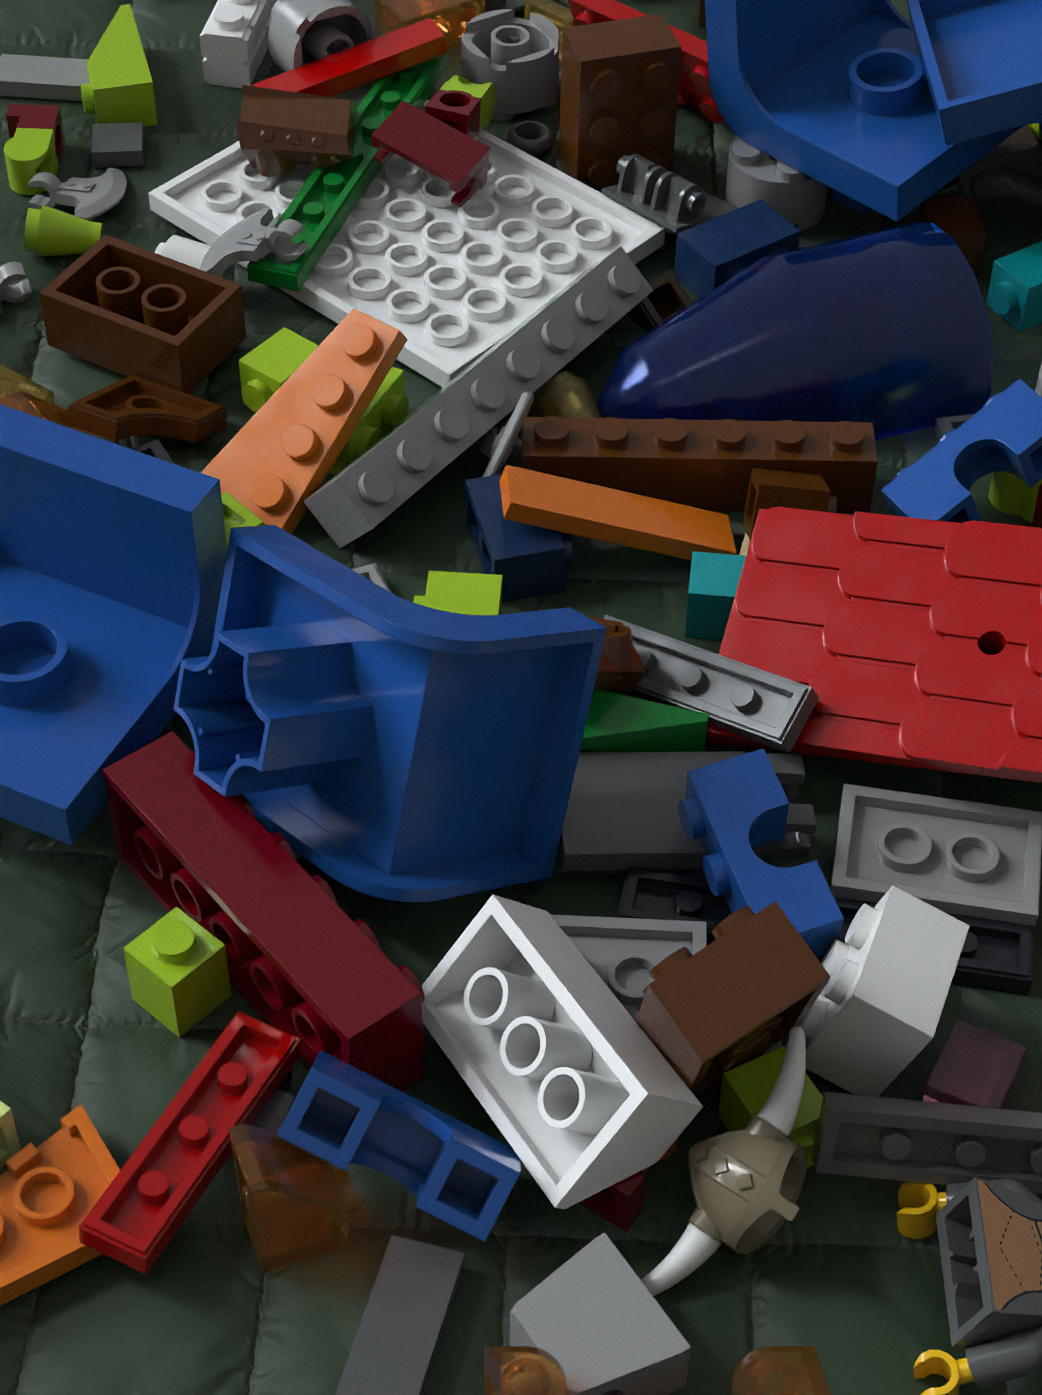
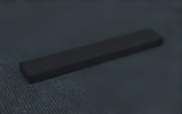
M633 867L626 869L617 918L703 921L707 923L708 946L716 940L712 930L726 919L729 914H732L724 895L714 896L706 878ZM834 897L844 917L840 936L841 942L845 943V936L849 926L861 906L867 904L874 908L877 903ZM949 914L970 926L951 984L1029 995L1033 976L1035 926ZM823 956L817 958V959L820 961V963H821V960H822Z

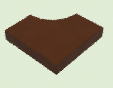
M131 375L69 404L67 424L113 441L131 436L155 435L175 437L196 443L225 428L227 409L213 402Z

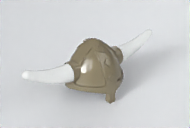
M795 1026L790 1029L787 1048L777 1081L762 1109L756 1116H753L746 1129L717 1134L702 1139L690 1147L688 1168L696 1208L688 1220L689 1224L669 1254L658 1266L641 1279L652 1296L662 1293L689 1276L721 1244H725L737 1254H748L760 1248L778 1232L786 1220L793 1221L798 1213L799 1208L796 1202L801 1194L807 1174V1154L804 1147L790 1140L789 1135L797 1117L805 1081L806 1039L803 1028Z

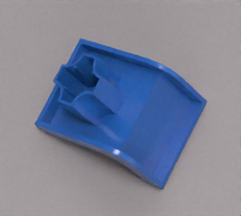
M705 0L709 84L717 109L727 125L739 138L750 146L831 187L832 199L862 215L873 209L895 221H899L912 210L916 211L926 199L933 198L941 192L942 187L1022 127L1019 126L946 146L911 23L899 13L891 0Z
M906 0L911 27L923 63L945 145L948 146L1034 123H1039L1042 138V0Z
M0 404V817L73 846L108 801L103 769L155 741L177 713L173 709L181 659L209 656L211 653L227 555L220 479Z
M276 525L234 527L230 531L211 653L209 656L181 659L173 710L185 720L193 738L195 748L193 774L224 797L243 794L250 803L257 821L268 832L280 833L294 851L331 878L355 891L382 899L401 902L438 901L552 877L607 627L572 608L502 615H467L425 607L394 595Z

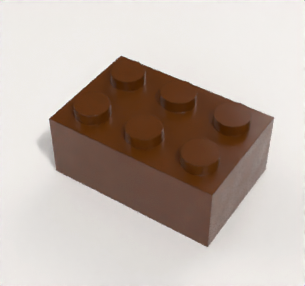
M662 14L562 29L559 161L567 175L597 191L605 187L618 185L620 175L617 173V164L625 155L638 154L655 163L656 166H662L667 172H673L681 46Z
M104 235L40 292L48 346L124 376L135 375L190 394L246 339L242 285L108 235Z
M776 901L756 914L750 906L737 910L712 930L716 940L694 955L691 954L687 947H683L667 956L649 972L654 981L643 990L645 996L643 1002L637 1008L639 1013L636 1023L696 1098L721 1082L723 1073L752 1061L789 1036V1031L792 1027L801 1025L830 979L828 972Z

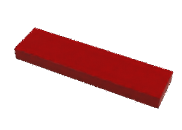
M427 18L250 86L333 97L444 55L448 52V47L443 33L431 18Z
M238 1011L79 1225L80 1243L147 1274L300 1057L301 1039Z

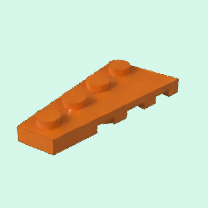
M353 308L201 473L220 479L221 495L225 492L229 493L264 522V526L276 525L292 535L308 509L303 501L321 487L408 339L400 330Z
M82 1104L60 1119L62 1128L37 1148L30 1142L6 1161L7 1171L0 1175V1306L103 1254L80 1243L78 1227L117 1176L120 1169Z

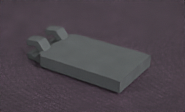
M744 751L579 752L559 842L562 871H626L628 867L647 870H704L703 857L706 854L699 838L690 840L687 837L679 816L678 802L685 799L687 771L745 754ZM769 753L767 754L769 761L790 803L786 831L783 839L764 844L753 852L762 861L764 856L809 855L811 845L808 834H815L817 823L813 805L798 804L800 795L797 783H803L806 775L802 757L796 754Z

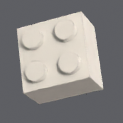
M894 885L891 886L874 908L863 904L849 926L845 936V943L835 939L821 960V964L830 975V979L799 1026L805 1031L806 1069L854 1095L878 1097L933 1039L970 926Z

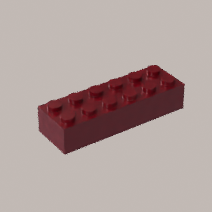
M173 731L103 769L118 858L167 913L177 906L225 944L230 984L265 1023L301 1039V1055L298 1061L308 1072L320 1050L402 1092L424 1078L423 1045L426 1044V1037L422 1029V1003L425 1000V996L418 979L409 968L404 965L396 967L380 950L374 933L364 921L360 919L351 920L338 906L332 889L321 876L314 875L311 877L296 862L292 848L280 833L273 832L270 834L257 821L250 803L243 794L224 797L194 775L195 750L191 751Z

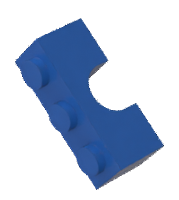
M1020 378L1003 392L992 396L980 411L957 429L946 433L934 448L911 466L900 470L892 481L881 489L893 516L956 523L972 520L982 521L974 499L969 492L971 486L979 478L992 472L1003 471L1016 475L1030 488L1042 479V397Z
M764 748L687 771L685 799L678 802L679 816L687 837L690 840L699 838L706 856L703 857V869L713 895L716 897L724 895L732 914L745 906H750L756 914L776 901L817 958L824 956L835 939L840 941L844 917L817 860L795 867L782 868L765 863L753 852L764 844L785 837L790 804Z
M320 1050L277 1134L278 1137L345 1171L349 1164H359L391 1177L414 1194L417 1199L415 1207L484 1242L519 1177L521 1160L512 1147Z

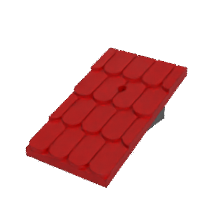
M786 507L759 508L719 655L810 686L820 698L790 753L1042 783V528L975 520L956 523L855 511L854 515ZM708 723L707 743L781 751Z

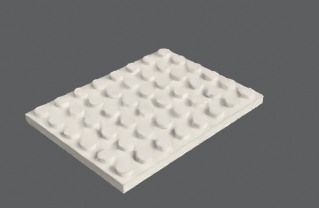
M376 80L333 97L352 100L357 109ZM429 100L425 101L420 110L425 112V106ZM481 129L475 140L490 147L487 182L462 207L451 203V199L456 192L449 189V183L394 154L383 164L299 292L280 289L337 324L354 308L400 330L408 340L398 355L397 360L439 386L444 387L580 274L620 246L634 264H637L663 246L665 227ZM238 141L149 192L150 210L207 245L212 246L228 229L246 217L267 207L271 208L274 219L267 227H274L315 167L309 164H300L284 175L264 177L258 173L257 168L253 169L240 148V142ZM250 261L239 262V264L247 268Z

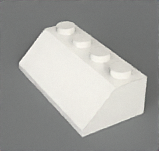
M492 894L421 986L425 996V1000L422 1003V1022L555 1208L566 1209L657 1163L703 1108L702 1104L548 911Z

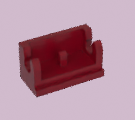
M402 101L371 135V146L379 149L373 156L375 161L384 164L396 154L449 183V189L456 192L451 199V203L462 207L487 182L490 147L405 101Z

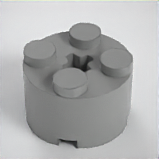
M278 0L271 10L272 21L268 32V47L275 65L284 73L380 37V33L373 20L350 0Z
M500 9L480 14L467 23V32L465 35L462 33L461 77L476 84L482 85L487 82L495 84L496 104L492 120L505 122L513 119L515 114L531 112L540 108H549L555 105L557 102L559 74V31L553 22L542 15L530 12V20L515 18V10Z
M737 135L733 138L728 154L726 202L741 208L762 199L791 224H798L800 231L813 227L823 218L826 211L829 186L759 151L744 142Z

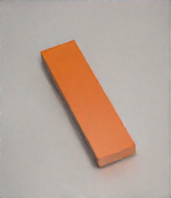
M510 465L505 466L499 480L505 520L692 561L693 551L732 555L737 553L729 517L726 514Z

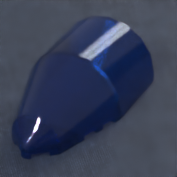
M912 222L765 256L625 346L620 352L595 407V418L873 423L875 441L935 426L936 418L976 414L991 398L994 356L988 313L974 271L955 240L934 223Z

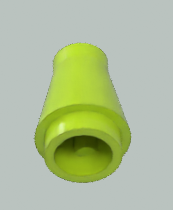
M43 204L41 209L28 208L24 250L37 252V257L84 254L102 238L103 223L91 222Z

